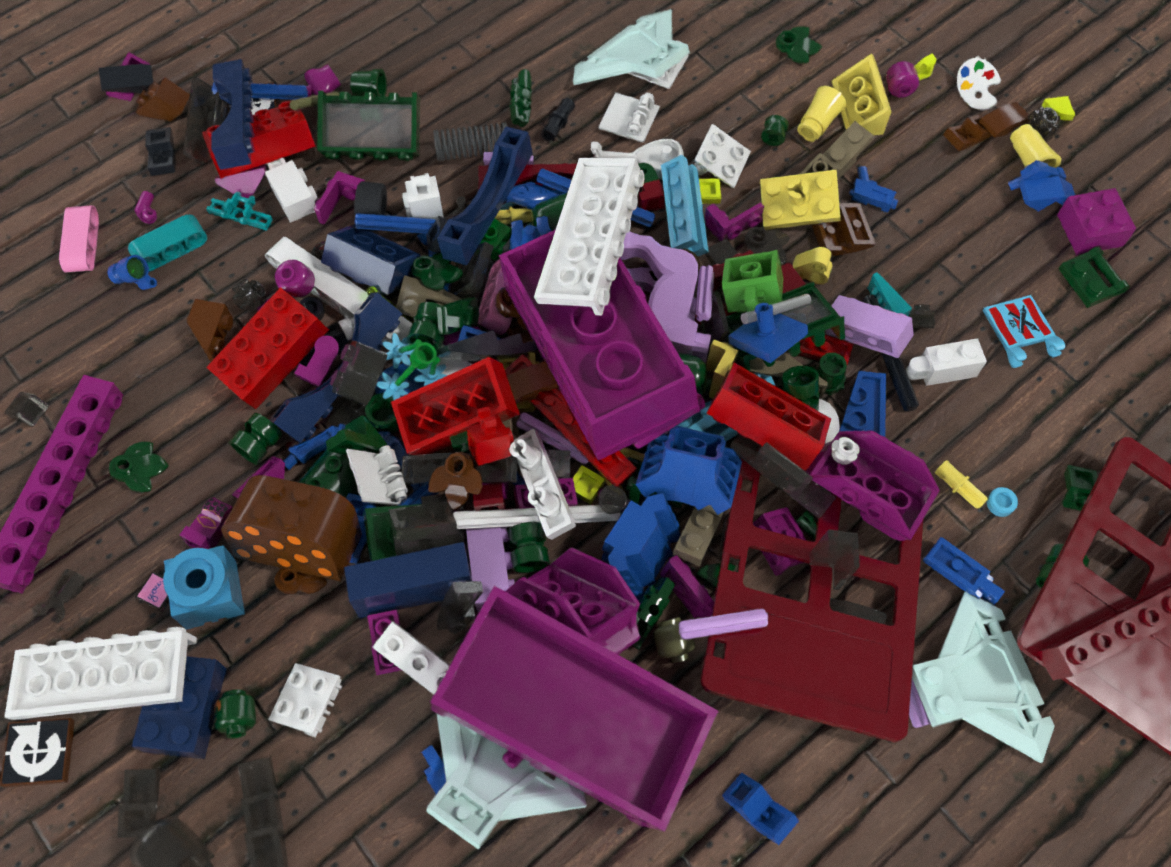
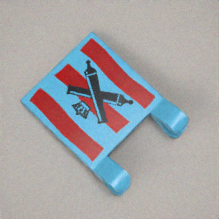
M1031 295L983 308V312L1005 348L1009 363L1013 368L1021 367L1023 365L1022 361L1027 358L1025 351L1021 347L1045 341L1050 357L1060 356V350L1065 348L1064 341L1055 335Z

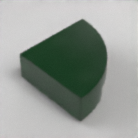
M721 563L702 567L697 572L696 577L716 590ZM729 563L728 570L735 571L736 566Z

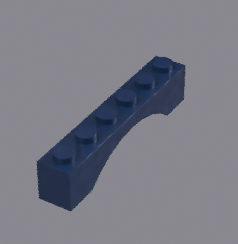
M242 59L213 64L212 78L222 100L231 104V110L223 123L212 133L211 149L220 170L251 164V153H254L255 150L251 139L254 138L251 125L254 123L251 112L253 109L251 99L253 91L250 83H253L250 69L244 67Z
M505 127L495 143L488 171L478 193L462 213L447 221L437 237L443 259L467 266L533 155L529 132Z
M378 292L370 293L354 313L352 343L338 370L326 382L314 390L286 399L271 417L270 421L297 442L301 443L303 439L305 441L308 440L316 430L314 425L320 418H326L332 411L333 405L331 404L336 397H342L350 387L348 382L354 375L358 376L367 366L365 361L370 354L374 355L383 346L382 339L387 333L391 334L399 326L400 321L398 319L403 313Z

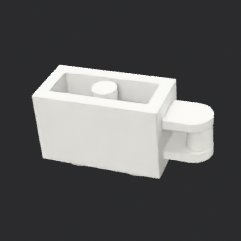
M284 158L266 163L269 169L265 172L266 177L289 222L291 223L314 213V201L318 200V197L312 185L307 187L306 182L308 180L303 169H297L293 160L286 163Z
M428 173L421 176H410L411 181L405 182L407 192L402 193L407 217L437 219L438 216L444 218L436 177H429Z
M977 338L926 347L922 356L911 359L906 372L909 379H924L925 385L928 386L977 377L987 361Z

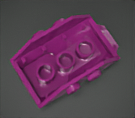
M839 431L832 441L824 444V447L806 471L799 467L809 479L858 509L865 522L898 541H910L940 491L924 460L874 431ZM841 437L850 438L859 446L860 452L857 454V459L849 464H840L832 457L831 445Z
M574 548L568 549L552 564L531 577H522L505 591L618 655L640 638L636 623V613L640 603L616 567Z

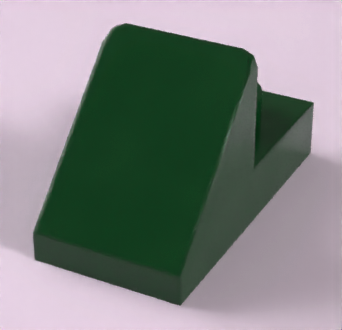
M360 416L348 423L345 429L338 431L336 435L326 440L327 451L347 455V449L379 454V449L388 445L365 416Z

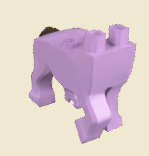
M629 231V233H626L623 242L624 251L620 257L621 260L639 257L648 263L650 268L640 267L627 270L637 286L639 285L642 290L651 293L648 305L676 351L699 357L706 363L711 335L697 332L698 324L694 321L697 299L694 295L701 266L698 256L688 249L662 246L651 236L638 235Z

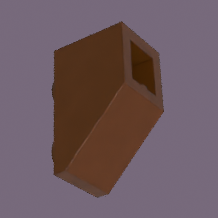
M164 77L158 83L154 81L147 92L145 90L142 91L136 101L139 106L135 113L140 116L172 121L182 113L190 94Z
M195 299L186 322L210 362H212L224 349V339L227 332L233 326V316L226 304Z

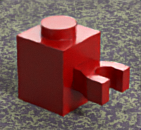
M489 406L477 409L480 423L467 426L469 450L478 466L510 457V444L514 442L511 429L505 427L500 418L491 416Z

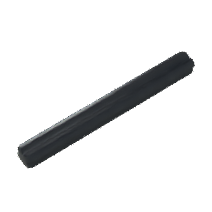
M874 294L863 297L862 302L873 306H880ZM881 353L903 410L906 412L916 410L919 402L901 357L896 358Z

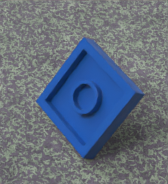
M760 303L755 307L757 321L743 324L728 337L730 345L772 363L808 334V327L806 324L783 314L773 315V306L771 304Z

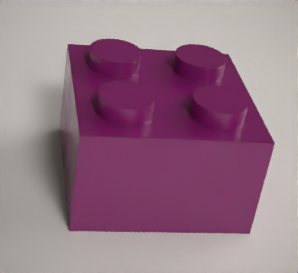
M1116 188L1069 196L1057 214L1076 255L1085 254L1097 246L1102 250L1123 247L1136 230Z

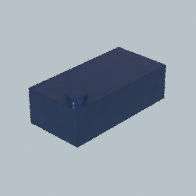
M464 542L344 567L349 602L359 618L474 594L470 565Z

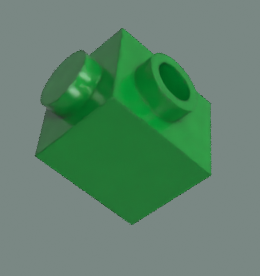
M494 219L475 253L481 259H488L495 263L500 259L499 255L503 254L502 248L511 238L512 228Z

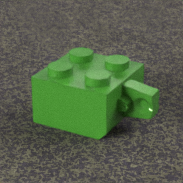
M778 250L725 259L722 288L728 313L749 312L755 310V307L760 303L772 305L782 301L783 274Z

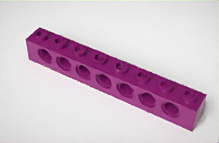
M83 375L0 532V588L23 594L26 586L31 583L39 560L45 556L47 545L53 533L58 530L60 519L65 509L71 504L76 487L84 479L86 468L91 458L96 455L98 444L103 434L110 427L112 416L121 406L123 394L113 382ZM47 504L44 509L40 510L43 505ZM20 555L19 559L13 563L14 559Z

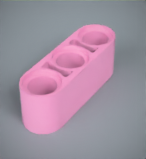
M93 205L66 207L59 253L60 265L64 272L92 271L94 269L99 216L96 207Z
M500 259L490 269L478 318L479 325L490 331L494 330L495 334L499 336L508 330L512 321V317H504L495 306L496 295L501 288L505 287Z

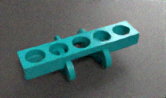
M235 192L232 199L228 198L226 202L212 198L210 207L207 206L206 208L210 214L266 231L273 220L271 215L252 210L256 203L254 196L245 198L241 196L240 192ZM244 202L245 209L238 208V203ZM216 206H222V209L219 210V209H216V208H214V207H216ZM238 213H243V217L236 218ZM262 219H265V220H267V223H263V222H259V221L262 220Z

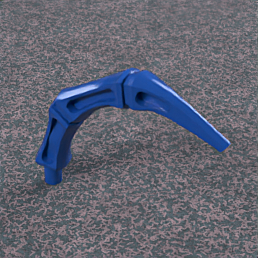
M341 423L339 427L331 426L318 435L289 447L288 451L291 454L283 461L285 468L290 470L298 461L305 464L313 456L326 450V440L336 435L338 431L345 429L346 424ZM377 430L390 448L395 451L397 463L413 490L416 491L420 487L413 461L410 455L407 454L403 442L398 436H393L391 432Z

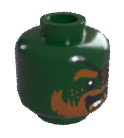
M240 689L224 692L214 703L216 730L222 734H227V738L230 739L244 737L246 732L256 725L254 698L247 694L246 691Z

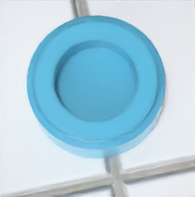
M1004 487L994 489L986 501L990 512L999 517L1009 516L1018 506V499L1015 493Z

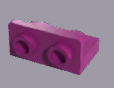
M787 507L764 513L753 523L755 527L806 540ZM762 551L776 576L784 573L789 567L805 563Z

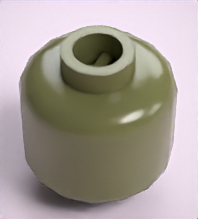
M680 617L657 623L658 628L653 632L659 657L662 659L670 658L672 664L689 659L687 653L695 649L694 638L684 640L679 634Z

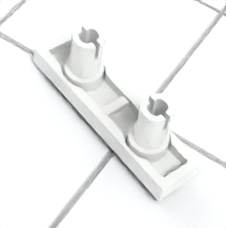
M533 428L514 439L509 450L511 455L516 457L529 490L528 501L535 506L546 537L552 540L576 527V524L539 432Z
M395 622L388 626L373 646L375 650L433 694H435L450 667V664Z

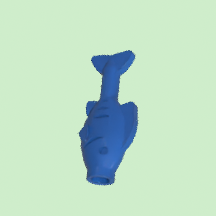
M530 181L526 184L514 186L505 203L524 206L532 210L537 203L563 193Z

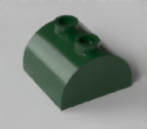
M327 449L298 481V483L332 490L347 498L349 493L359 495L358 486L349 465V459L342 454L329 452Z

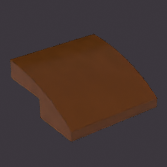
M839 203L841 221L811 224L819 247L830 250L831 256L866 250L874 247L876 244L860 203Z

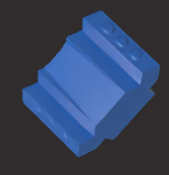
M675 426V428L670 429L669 434L664 433L648 443L636 486L644 497L654 492H657V494L663 493L666 500L695 506L697 510L710 504L718 515L732 507L742 460L734 449L725 447L726 441L724 436Z
M663 493L648 496L642 506L630 501L605 539L602 547L604 552L601 560L616 567L638 601L644 594L643 587L656 584L655 578L668 557L674 556L671 543L678 542L681 536L679 522L676 520L675 514Z

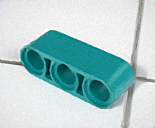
M187 214L136 238L128 245V251L131 256L138 255L144 258L150 272L201 247L207 241V234L194 215Z

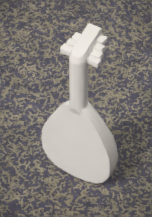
M672 139L650 142L632 153L602 151V145L599 142H591V151L595 158H636L638 164L649 163L652 165L658 178L663 180L661 164L680 155L684 156L679 142Z

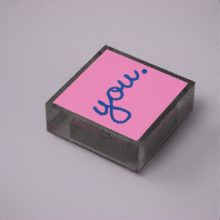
M152 572L135 597L163 612L169 604V596L165 592L163 585L164 577Z

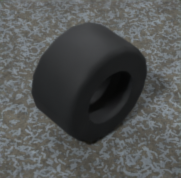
M361 181L357 186L355 194L354 217L357 213L386 215L387 190L385 184Z

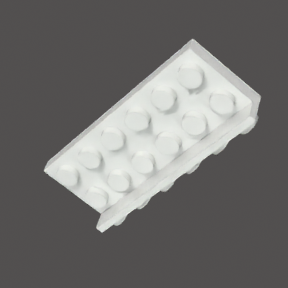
M579 158L534 295L538 304L587 306L592 308L595 315H602L605 305L609 302L611 283L617 275L616 266L618 259L623 255V242L626 233H629L631 228L630 219L633 210L637 207L639 188L644 184V172L640 170L636 158Z
M171 627L167 629V632L162 633L140 631L137 636L114 634L111 636V639L103 640L101 638L89 637L84 638V641L80 643L58 641L55 646L32 644L29 646V649L15 650L5 718L17 720L181 702L187 645L196 644L197 637L187 633L184 628Z

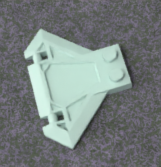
M672 10L641 16L636 20L637 24L629 25L587 56V61H582L575 65L573 84L578 85L634 71L656 79L664 75L668 69L678 64L681 59L690 53L688 44L672 40Z
M964 591L938 659L913 665L912 679L931 726L936 727L963 719L1042 763L1054 729L1050 716L1042 718L1037 707L1043 705L1044 702L1012 632H1003L999 622L1006 619L1002 610ZM984 626L988 627L991 634L990 636H988V633ZM1022 711L1026 712L1030 722L1026 721Z
M437 714L446 783L427 806L426 812L478 850L499 821L585 808L587 806L583 791L557 777L553 781L545 775V772L529 765V761L525 759L517 767L511 769L502 760L503 755L508 751L507 749L455 720Z

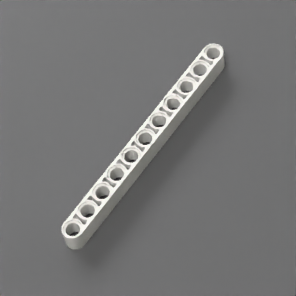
M282 237L265 254L268 262L276 269L287 260H298L308 266L315 276V285L310 293L343 316L347 315L349 319L354 317V313L370 295L341 274L332 271L329 266L321 263L319 259L286 237ZM400 316L398 319L400 321L399 326L391 334L387 333L382 341L392 343L393 333H396L401 341L407 337L412 323ZM439 357L440 362L437 364V366L446 365L445 370L441 374L447 376L472 365L468 361Z

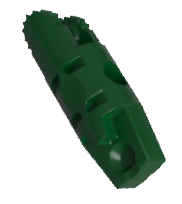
M522 69L518 73V78L512 80L510 89L511 121L523 128L528 124L531 113V73L527 69Z
M668 577L659 578L654 586L649 585L638 601L640 605L636 613V623L641 626L638 630L640 638L632 645L636 649L642 646L670 602L668 597L675 583Z

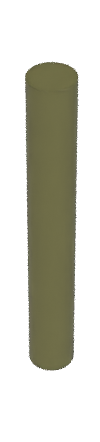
M336 91L326 93L327 95L339 96V93ZM318 95L292 100L290 107L292 110H299L317 106Z

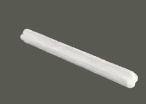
M617 504L569 506L575 523L617 521L621 516L620 507ZM536 508L454 512L452 515L454 529L508 527L526 522L541 523Z

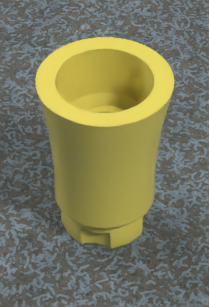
M829 86L819 87L798 126L799 135L810 142L819 139L836 116L845 109L846 100L844 96L835 88Z
M1030 124L1022 125L1011 134L1010 139L1013 142V148L1025 167L1036 160L1048 163L1049 166L1054 168L1059 167L1061 157L1051 149L1039 132L1034 130Z

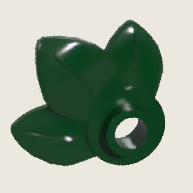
M804 26L793 27L791 30L781 32L775 42L778 50L787 53L791 60L801 64L809 63V56L817 54L822 48V45L808 38L810 28Z
M436 253L431 257H418L414 260L411 268L412 275L420 279L423 286L431 290H443L445 283H453L463 276V271L450 264L452 261L443 259L442 253Z
M145 441L134 443L127 448L124 455L113 458L109 464V472L114 479L125 482L132 491L150 492L152 490L150 478L163 473L168 469L169 465L161 456L152 454L153 443ZM121 465H129L127 469L119 468Z

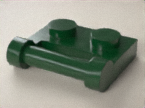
M1099 246L1094 247L1085 254L1063 262L1058 268L1087 308L1118 296L1130 287L1126 280H1121L1104 258V252ZM1091 262H1094L1097 265L1100 271L1110 282L1112 287L1108 288V286L1105 284V282L1102 280V278L1090 264Z

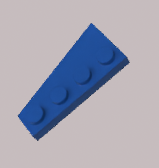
M859 371L839 431H874L885 437L886 374Z

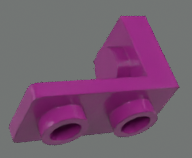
M337 171L333 179L328 181L323 196L316 201L315 212L319 223H326L342 195L347 199L355 200L357 186L361 181L365 180Z
M713 203L705 210V225L723 243L728 239L736 238L743 230L758 225L762 220L764 205L759 203L729 220L727 214Z

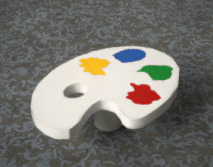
M972 58L964 62L957 75V86L961 97L968 105L977 110H988L996 105V98L988 92L989 86L997 85L1001 82L1000 75L995 67L981 58ZM977 92L982 93V97L980 99L975 97V94Z

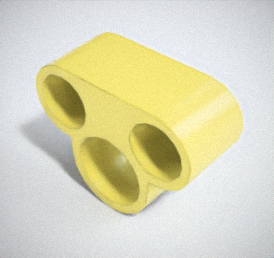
M817 247L795 256L792 266L802 279H807L810 282L814 281L815 284L819 285L825 284L829 279L832 269V262L830 261L831 251L824 247Z

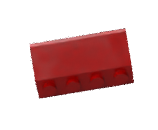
M733 363L707 411V414L712 416L715 421L726 424L736 430L741 436L750 438L760 444L765 450L776 453L786 459L789 464L800 467L805 471L824 447L831 418L736 363Z

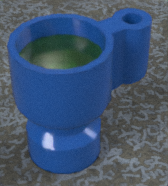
M132 255L122 258L118 263L112 264L108 268V277L115 284L135 282L142 290L157 286L156 279L148 275V264L141 256Z

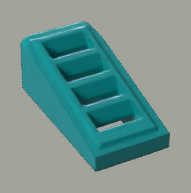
M874 273L867 289L871 295L874 294L880 307L909 316L912 307L879 273Z

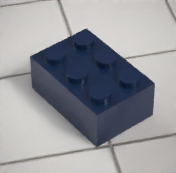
M354 224L327 234L321 263L329 266L336 273H344L352 277L353 281L367 284L373 287L376 292L387 295L401 289L404 276L415 278L412 275L411 268L414 260L420 257L421 254L367 229H357Z
M186 656L182 701L142 706L132 747L150 754L205 759L214 723V703L220 698L226 667L216 659Z

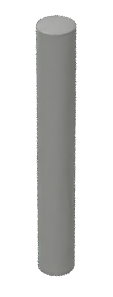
M804 294L772 304L773 315L810 304V295ZM755 310L741 315L743 324L757 321Z

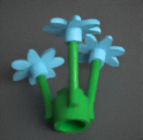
M396 333L392 335V343L386 341L382 343L389 350L383 356V359L390 360L393 358L394 369L399 367L401 361L409 366L400 377L398 373H394L391 379L388 374L382 373L383 381L378 382L377 386L380 389L386 390L383 394L384 399L392 396L393 400L407 395L408 393L403 389H406L409 383L404 381L416 368L421 375L415 377L414 381L419 383L425 382L424 386L447 376L441 374L445 370L446 365L437 366L440 358L437 357L436 350L431 344L422 343L419 339L409 344L407 337L400 341Z

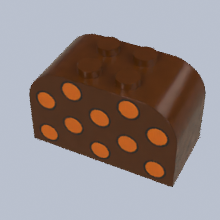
M256 475L249 478L222 526V534L233 557L340 582L345 573L344 567L349 565L351 556L355 552L362 536L356 510L342 495L326 488L265 475Z

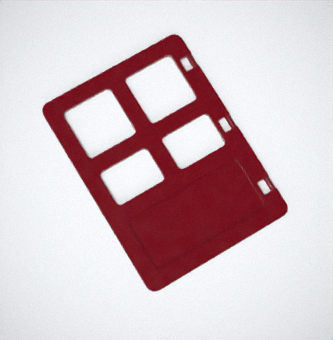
M1123 437L1115 443L1017 636L1019 649L1043 667L1045 665L1038 651L1171 583V526L1162 545L1159 546L1111 513L1109 508L1131 463L1171 490V464L1131 437ZM1098 530L1149 565L1150 571L1136 600L1121 592L1083 564V559ZM1170 625L1073 677L1062 679L1171 755Z
M753 449L744 450L739 457L742 460L732 507L729 511L711 617L764 609L768 614V625L761 628L708 636L700 680L702 688L710 694L891 742L901 741L907 736L909 724L923 520L910 541H900L897 565L840 550L836 543L842 499L809 479L799 467L789 464L786 459ZM760 474L775 476L820 490L821 495L814 542L761 529L753 525ZM743 479L752 482L750 493L741 490ZM753 548L808 563L811 567L807 602L803 603L745 587L743 578L748 549ZM730 557L739 560L737 572L728 570ZM833 571L893 586L895 589L893 625L889 626L833 611L829 606ZM715 642L725 644L723 659L713 656Z

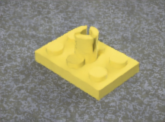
M837 170L760 179L761 199L764 205L762 213L764 230L841 221Z

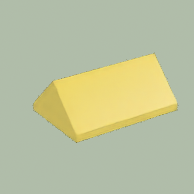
M870 54L833 79L832 84L833 88L838 90L846 100V107L841 112L846 130L856 121L871 134L883 135L892 111L874 55Z

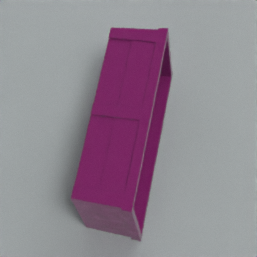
M555 230L499 255L504 285L597 460H601L700 412L695 378L688 365L683 363L648 305L644 292L639 285H636L620 257L616 266L617 275L615 280L612 281L609 290V302L605 305L602 315H595L592 308L587 306L538 304L534 295L555 234Z
M496 586L491 590L430 701L432 704L431 711L442 717L447 716L529 761V765L542 772H548L626 815V819L635 824L663 832L667 828L718 713V710Z

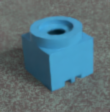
M224 545L211 549L192 548L181 552L172 559L164 560L165 573L163 585L165 592L169 596L171 617L186 630L202 626L209 621L217 622L221 618L226 617L229 619L245 614L237 563Z

